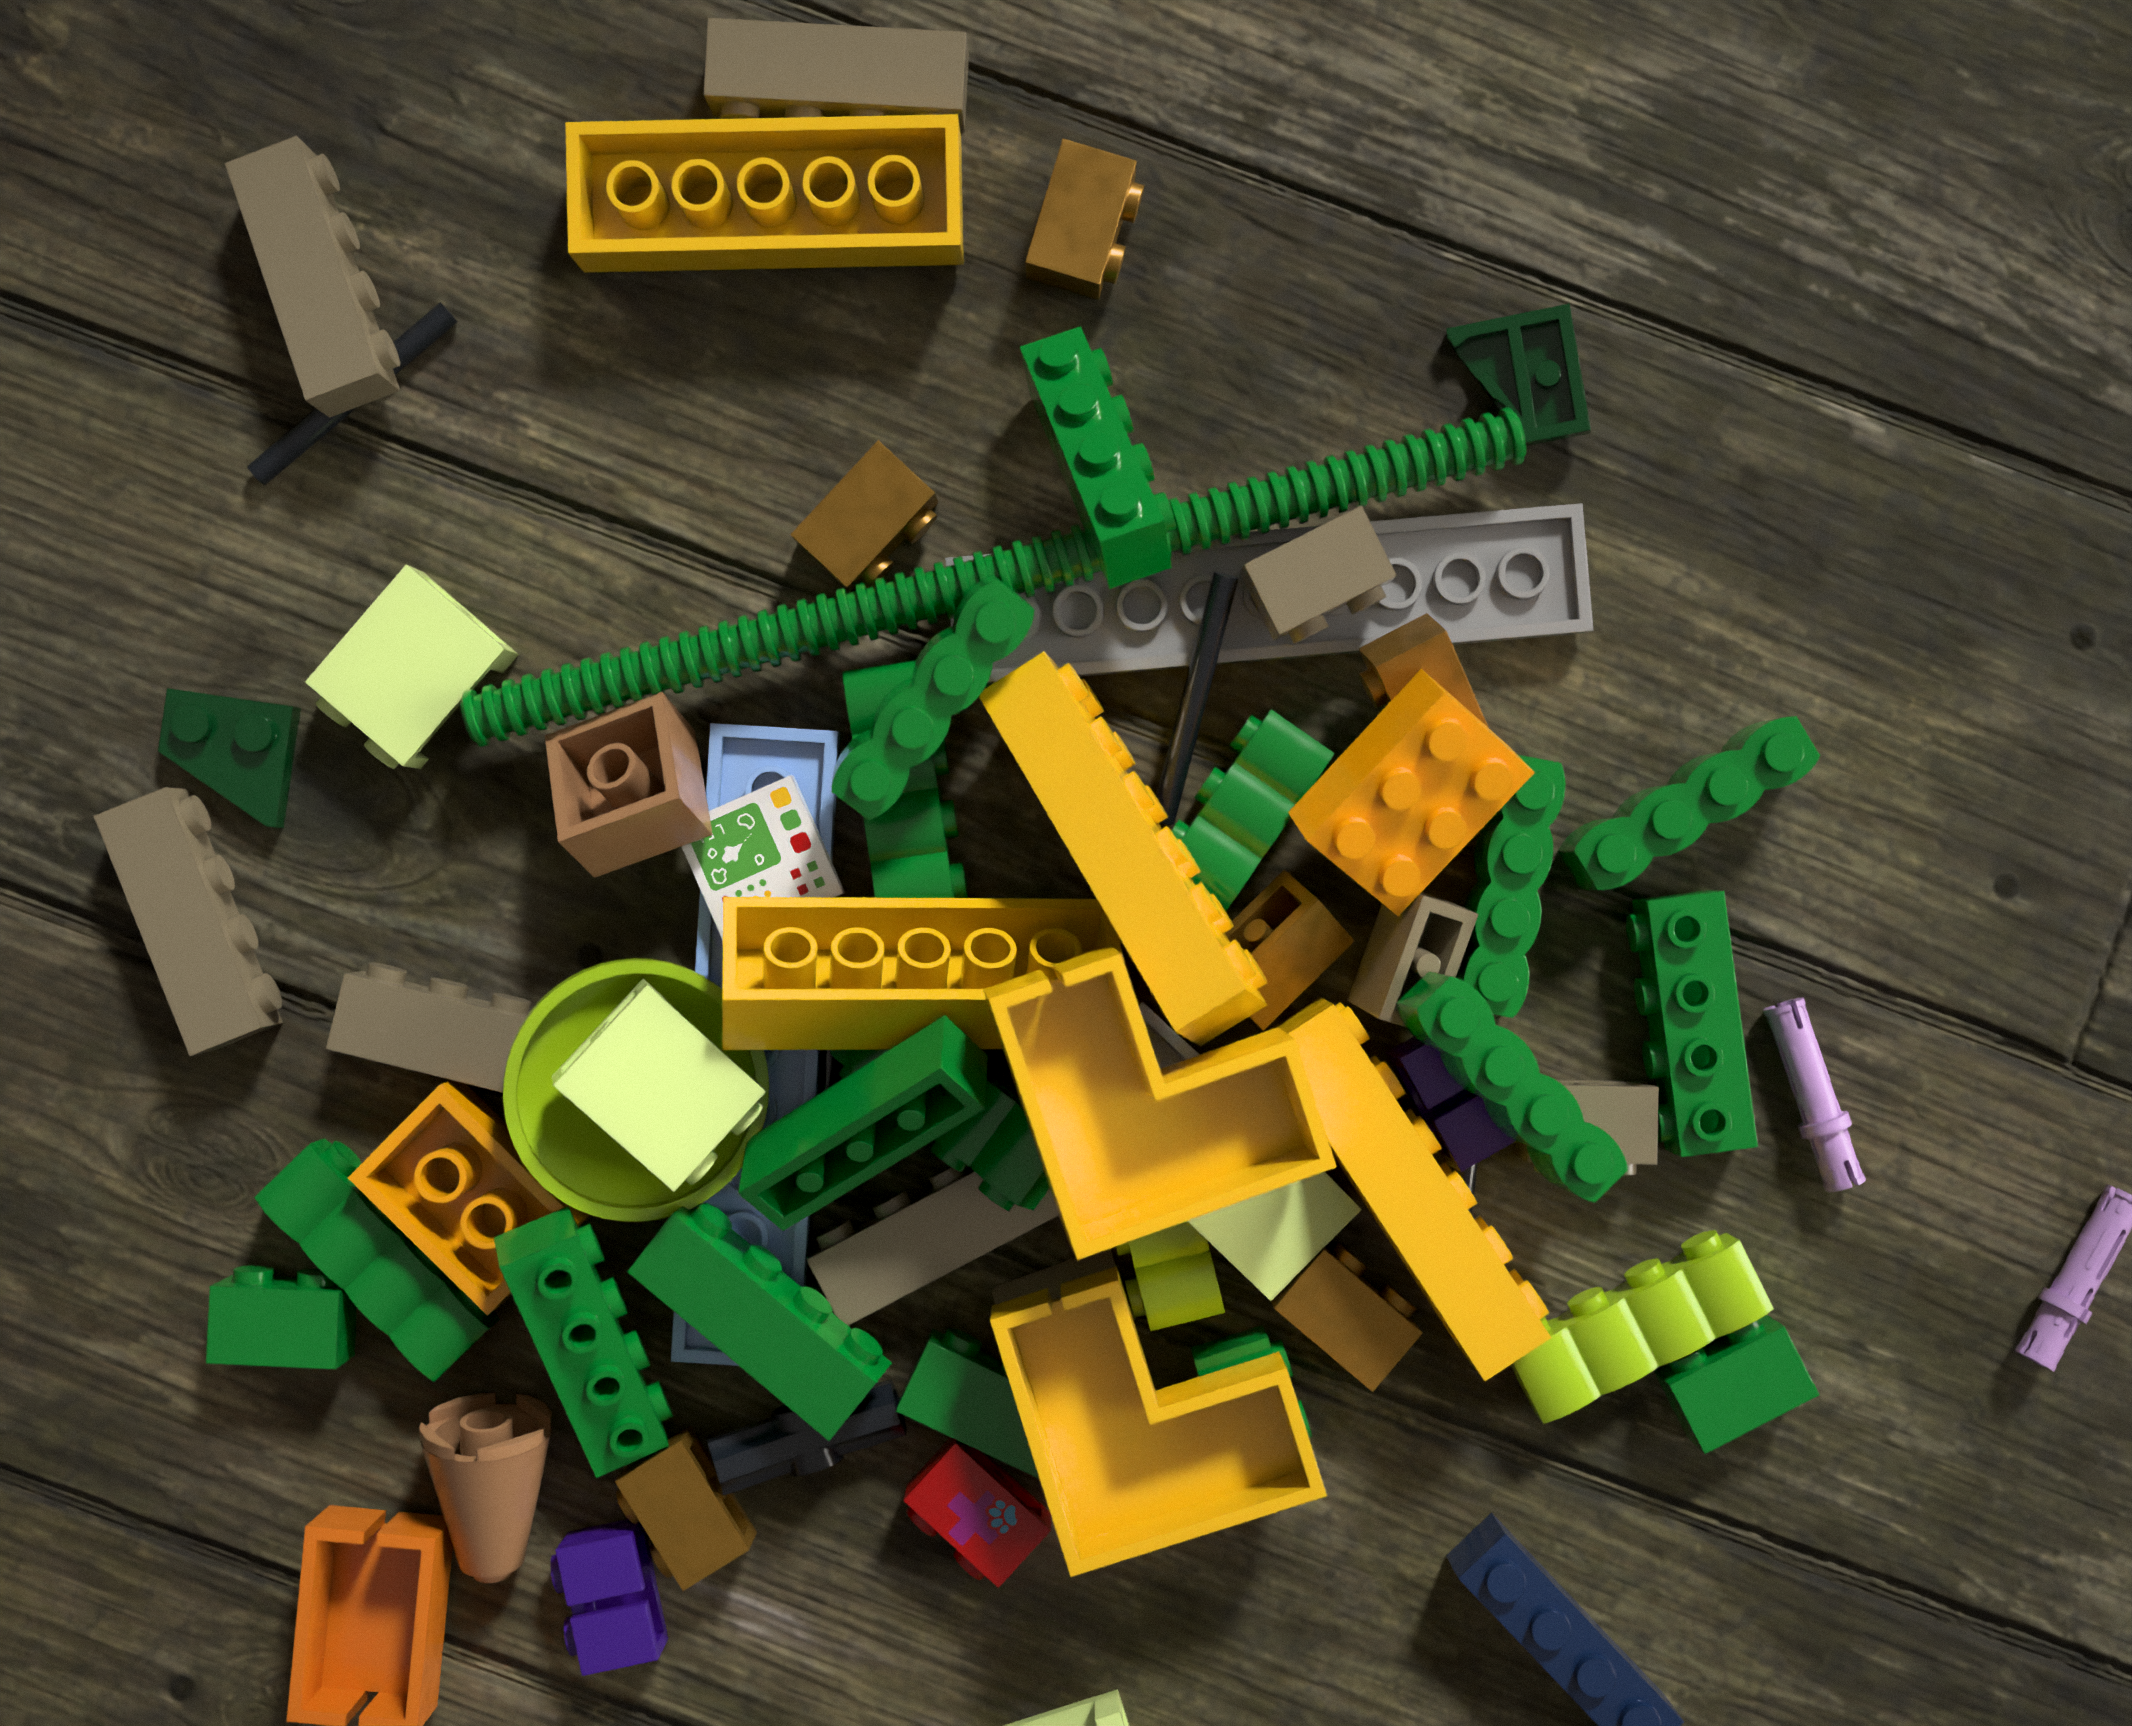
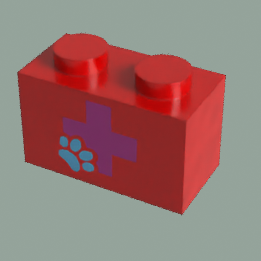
M951 1437L909 1481L906 1487L903 1501L909 1506L906 1509V1513L912 1522L930 1537H934L939 1533L956 1549L953 1552L954 1558L969 1575L977 1580H981L986 1576L998 1588L1051 1531L1050 1511L990 1456Z

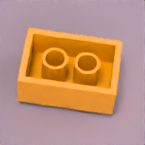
M1420 669L1290 809L1288 814L1307 842L1394 914L1399 916L1535 772L1503 740L1423 669Z
M454 1080L440 1084L348 1177L486 1315H489L512 1295L499 1268L493 1237L569 1206L547 1191L531 1175L513 1145L507 1124L466 1083ZM569 1206L579 1227L590 1215Z

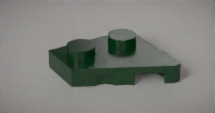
M1570 303L1446 328L1449 345L1498 410L1509 407L1518 415L1524 430L1526 446L1590 434L1591 427Z
M167 688L158 752L263 825L284 828L301 708Z

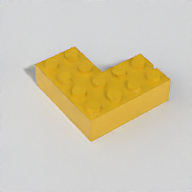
M1111 945L1054 964L1053 967L1057 976L1055 979L1049 980L1041 970H1037L982 989L1067 1240L1077 1260L1336 1168L1295 1039L1280 1028L1268 1030L1159 1069L1122 955Z
M1117 1267L1062 1283L1061 1296L1055 1300H1052L1049 1289L1046 1288L992 1305L991 1326L1070 1577L1327 1497L1289 1373L1280 1352L1155 1390Z

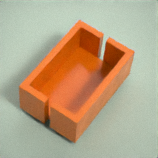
M329 1505L305 1526L286 1722L346 1726L366 1703L369 1692H378L359 1715L358 1726H423L438 1706L453 1550L443 1516L398 1512L388 1523H385L386 1510Z

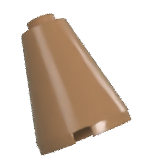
M479 1393L459 1397L436 1406L429 1412V1424L426 1426L421 1422L419 1427L421 1447L460 1570L472 1576L478 1582L496 1583L503 1581L512 1572L520 1568L525 1560L553 1429L552 1412L544 1402L528 1395L516 1394V1405L496 1404V1393Z

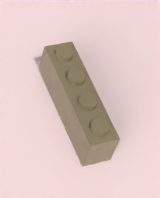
M708 18L704 97L713 116H721V119L958 114L960 129H965L969 62L967 33L960 31Z
M294 136L226 162L225 166L305 401L330 418L399 392L400 388L393 371L394 368L400 366L399 355L386 330H379L373 312L374 309L380 307L379 297L368 274L364 270L359 272L353 251L360 249L359 239L348 216L344 212L339 213L333 193L340 191V185L328 158L323 153L316 155L298 136Z
M165 787L95 815L94 819L189 1056L217 1050L282 1024L283 1022L278 1012V1009L282 1007L280 991L273 978L268 973L263 974L254 952L258 948L256 931L247 916L238 912L230 892L235 888L234 877L225 859L214 852L207 831L211 830V820L202 801L197 796H192L190 789Z
M368 963L367 971L344 974L326 1049L503 1093L506 1060L518 1029L529 1014L531 1001L511 995L493 993L491 1002L467 996L469 986L439 978H431L428 987L405 981L407 971L404 969L379 963Z
M947 1166L928 1178L933 1187L910 1198L907 1191L902 1190L874 1205L872 1209L876 1217L854 1228L850 1220L847 1219L817 1235L815 1238L819 1247L813 1249L807 1258V1262L835 1315L849 1326L1058 1216L1059 1213L1051 1190L1047 1191L1034 1211L1017 1206L1016 1204H1014L1010 1211H1007L988 1199L978 1189L983 1179L970 1167H965L962 1172H959L951 1166Z

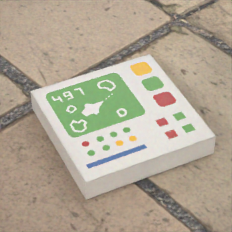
M793 775L710 810L709 816L713 835L682 846L722 940L723 897H837L845 893Z

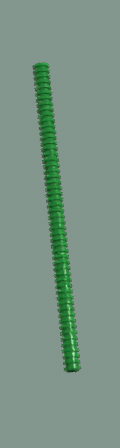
M1506 407L1499 411L1498 417H1494L1491 413L1487 412L1481 414L1479 422L1476 423L1471 418H1465L1461 420L1460 427L1454 428L1451 423L1443 424L1439 433H1435L1430 428L1425 429L1421 432V438L1415 439L1412 434L1403 435L1401 443L1395 444L1392 439L1383 441L1382 448L1376 449L1372 444L1366 445L1362 450V454L1356 455L1353 450H1348L1344 452L1343 459L1337 460L1333 455H1329L1324 458V464L1318 466L1316 462L1311 460L1305 462L1303 470L1297 471L1294 466L1286 467L1285 475L1278 476L1275 471L1266 473L1265 480L1258 482L1257 478L1252 476L1247 478L1246 485L1238 487L1236 482L1227 483L1226 491L1219 492L1216 487L1207 489V496L1199 498L1198 494L1194 492L1188 494V501L1179 503L1176 497L1169 499L1168 501L1176 523V530L1167 533L1170 559L1172 558V552L1180 550L1181 554L1186 556L1191 554V547L1198 545L1203 551L1211 548L1212 541L1219 540L1221 545L1229 544L1231 541L1230 537L1238 535L1241 540L1248 539L1250 531L1256 529L1261 535L1269 533L1271 525L1277 524L1280 529H1285L1289 526V520L1296 519L1299 524L1307 523L1311 514H1316L1319 519L1328 516V510L1335 508L1339 514L1344 513L1348 510V504L1354 503L1357 507L1361 505L1365 507L1370 498H1374L1378 503L1384 502L1387 499V494L1392 492L1397 498L1405 496L1407 488L1413 487L1416 492H1421L1426 489V483L1432 482L1436 487L1443 486L1446 483L1447 477H1452L1456 482L1461 481L1465 478L1466 472L1469 471L1474 476L1483 475L1485 467L1488 466L1492 470L1498 471L1504 468L1506 461H1510L1514 466L1520 465L1524 462L1527 450L1521 421L1511 408ZM1076 524L1070 527L1071 533L1062 535L1059 529L1051 531L1050 539L1042 540L1040 535L1032 536V543L1022 546L1021 541L1017 540L1012 542L1013 549L1003 551L1000 545L992 548L993 554L983 556L981 551L973 552L974 559L964 562L961 556L953 558L954 565L944 567L940 561L934 563V570L924 572L923 567H918L914 569V576L905 578L903 572L896 573L894 575L895 581L888 583L881 577L875 579V586L866 588L864 583H859L855 585V592L847 594L844 588L837 589L836 597L827 599L824 593L816 595L815 603L808 604L805 599L797 600L796 608L788 609L785 604L777 606V613L769 615L765 609L757 612L756 619L749 620L747 615H742L738 617V623L730 625L727 620L718 622V629L712 631L705 625L699 627L697 635L691 636L688 631L680 632L679 640L671 641L668 636L661 637L657 646L652 647L651 643L646 641L640 643L639 650L635 652L629 647H624L620 649V656L613 657L609 652L602 653L598 662H593L588 657L582 659L580 666L576 668L571 663L562 664L561 672L557 673L553 669L547 668L542 670L541 677L535 678L533 674L529 673L522 676L521 683L516 684L512 679L504 680L502 688L496 689L492 684L483 686L482 693L477 694L472 689L466 690L462 694L461 713L466 730L472 741L476 742L478 746L484 747L490 744L493 737L503 742L509 739L511 732H515L518 736L528 735L529 727L535 726L538 731L547 730L549 722L554 721L559 726L565 725L568 722V717L573 715L580 721L587 718L588 711L594 710L595 714L601 715L606 713L607 706L613 705L617 709L625 706L628 700L633 699L636 702L646 698L647 695H654L660 692L665 694V690L672 689L676 694L683 693L687 684L692 683L693 687L697 689L703 687L704 680L709 678L714 683L723 682L724 674L731 673L734 678L743 676V669L751 668L754 673L762 671V664L768 662L773 667H778L782 665V659L790 657L793 662L800 661L801 653L808 651L815 657L821 654L820 648L827 646L830 647L831 651L840 650V643L849 641L851 646L859 645V638L867 635L871 641L879 639V632L888 630L891 636L899 633L898 627L908 625L910 630L918 628L919 621L926 619L929 625L936 624L938 622L937 616L947 614L949 620L954 619L956 609L965 594L976 583L991 575L997 577L1015 593H1025L1026 598L1035 597L1034 590L1044 587L1045 592L1050 593L1055 590L1054 584L1064 582L1066 588L1074 586V579L1083 577L1087 583L1094 580L1093 574L1102 571L1085 529L1081 530L1080 525Z

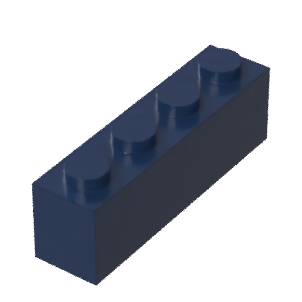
M1492 1512L1446 1555L1458 1579L1598 1726H1681L1684 1723L1665 1694Z

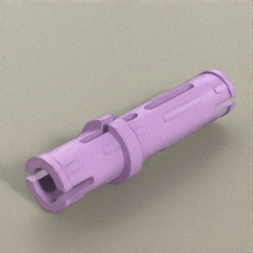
M1802 997L1777 1003L1778 1007H1775V1005L1769 1006L1763 1011L1765 1016H1767L1803 1121L1798 1124L1801 1138L1809 1139L1824 1183L1825 1192H1836L1853 1187L1851 1182H1854V1185H1860L1866 1181L1847 1130L1852 1125L1848 1111L1843 1112L1840 1109L1805 1007V1000Z
M2106 1184L2095 1210L2082 1229L2060 1273L2056 1276L2050 1289L2043 1287L2038 1299L2042 1303L2027 1332H2025L2019 1345L2016 1346L2015 1351L2052 1372L2056 1370L2057 1364L2072 1335L2075 1334L2080 1323L2087 1325L2093 1313L2088 1308L2132 1229L2131 1194Z

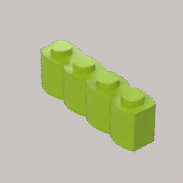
M1188 1221L1116 1246L1118 1256L1131 1253L1137 1277L1125 1280L1133 1317L1146 1315L1150 1331L1225 1313L1208 1241Z
M1716 1230L1702 1232L1686 1240L1681 1245L1683 1253L1671 1261L1661 1264L1660 1260L1655 1258L1641 1262L1627 1270L1624 1274L1627 1281L1613 1290L1604 1292L1602 1287L1590 1288L1572 1297L1567 1302L1569 1310L1557 1318L1548 1321L1546 1317L1540 1319L1551 1339L1512 1363L1511 1367L1534 1414L1541 1422L1545 1424L1569 1415L1588 1405L1599 1396L1625 1387L1646 1376L1657 1367L1681 1359L1709 1344L1715 1338L1739 1330L1771 1312L1774 1308L1740 1240L1728 1233L1718 1235Z

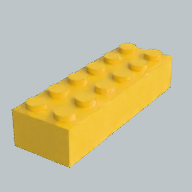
M958 114L565 122L568 253L584 273L964 265L962 151Z
M1043 651L985 688L979 696L980 700L1174 1031L1195 1044L1202 1046L1267 1006L1266 1001L1258 990L1268 983L1264 974L1247 949L1243 950L1236 939L1229 942L1225 932L1234 927L1233 923L1214 894L1210 895L1201 882L1197 885L1193 882L1192 877L1201 872L1196 861L1181 839L1177 840L1168 826L1163 829L1160 827L1159 823L1167 819L1168 816L1151 788L1143 784L1135 771L1127 772V769L1136 763L1117 732L1111 731L1102 716L1097 719L1095 718L1103 713L1104 709L1088 683L1084 679H1080L1069 662L1059 668Z
M723 897L722 1050H890L944 1015L979 1048L1003 1049L982 989L1037 970H1041L1049 980L1055 979L1057 976L1053 967L1054 964L1109 945L1122 955L1120 938L1098 899Z
M1318 997L1270 1028L1269 1030L1278 1027L1295 1039L1332 1155L1462 1354L1483 1380L1486 1381L1551 1339L1548 1331L1540 1321V1319L1549 1314L1545 1304L1528 1280L1524 1281L1515 1269L1508 1272L1504 1264L1513 1259L1511 1252L1492 1225L1488 1227L1480 1215L1473 1218L1468 1209L1478 1204L1475 1197L1456 1170L1452 1172L1445 1162L1438 1165L1433 1154L1442 1149L1439 1142L1420 1115L1416 1117L1411 1109L1404 1112L1397 1102V1099L1406 1093L1386 1062H1380L1376 1056L1369 1059L1361 1047V1044L1370 1038L1349 1006L1344 1007L1341 1002L1334 1005Z

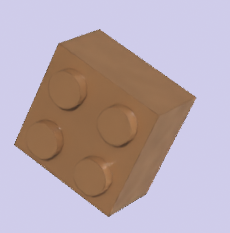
M663 692L545 735L558 842L594 878L713 835L695 730Z

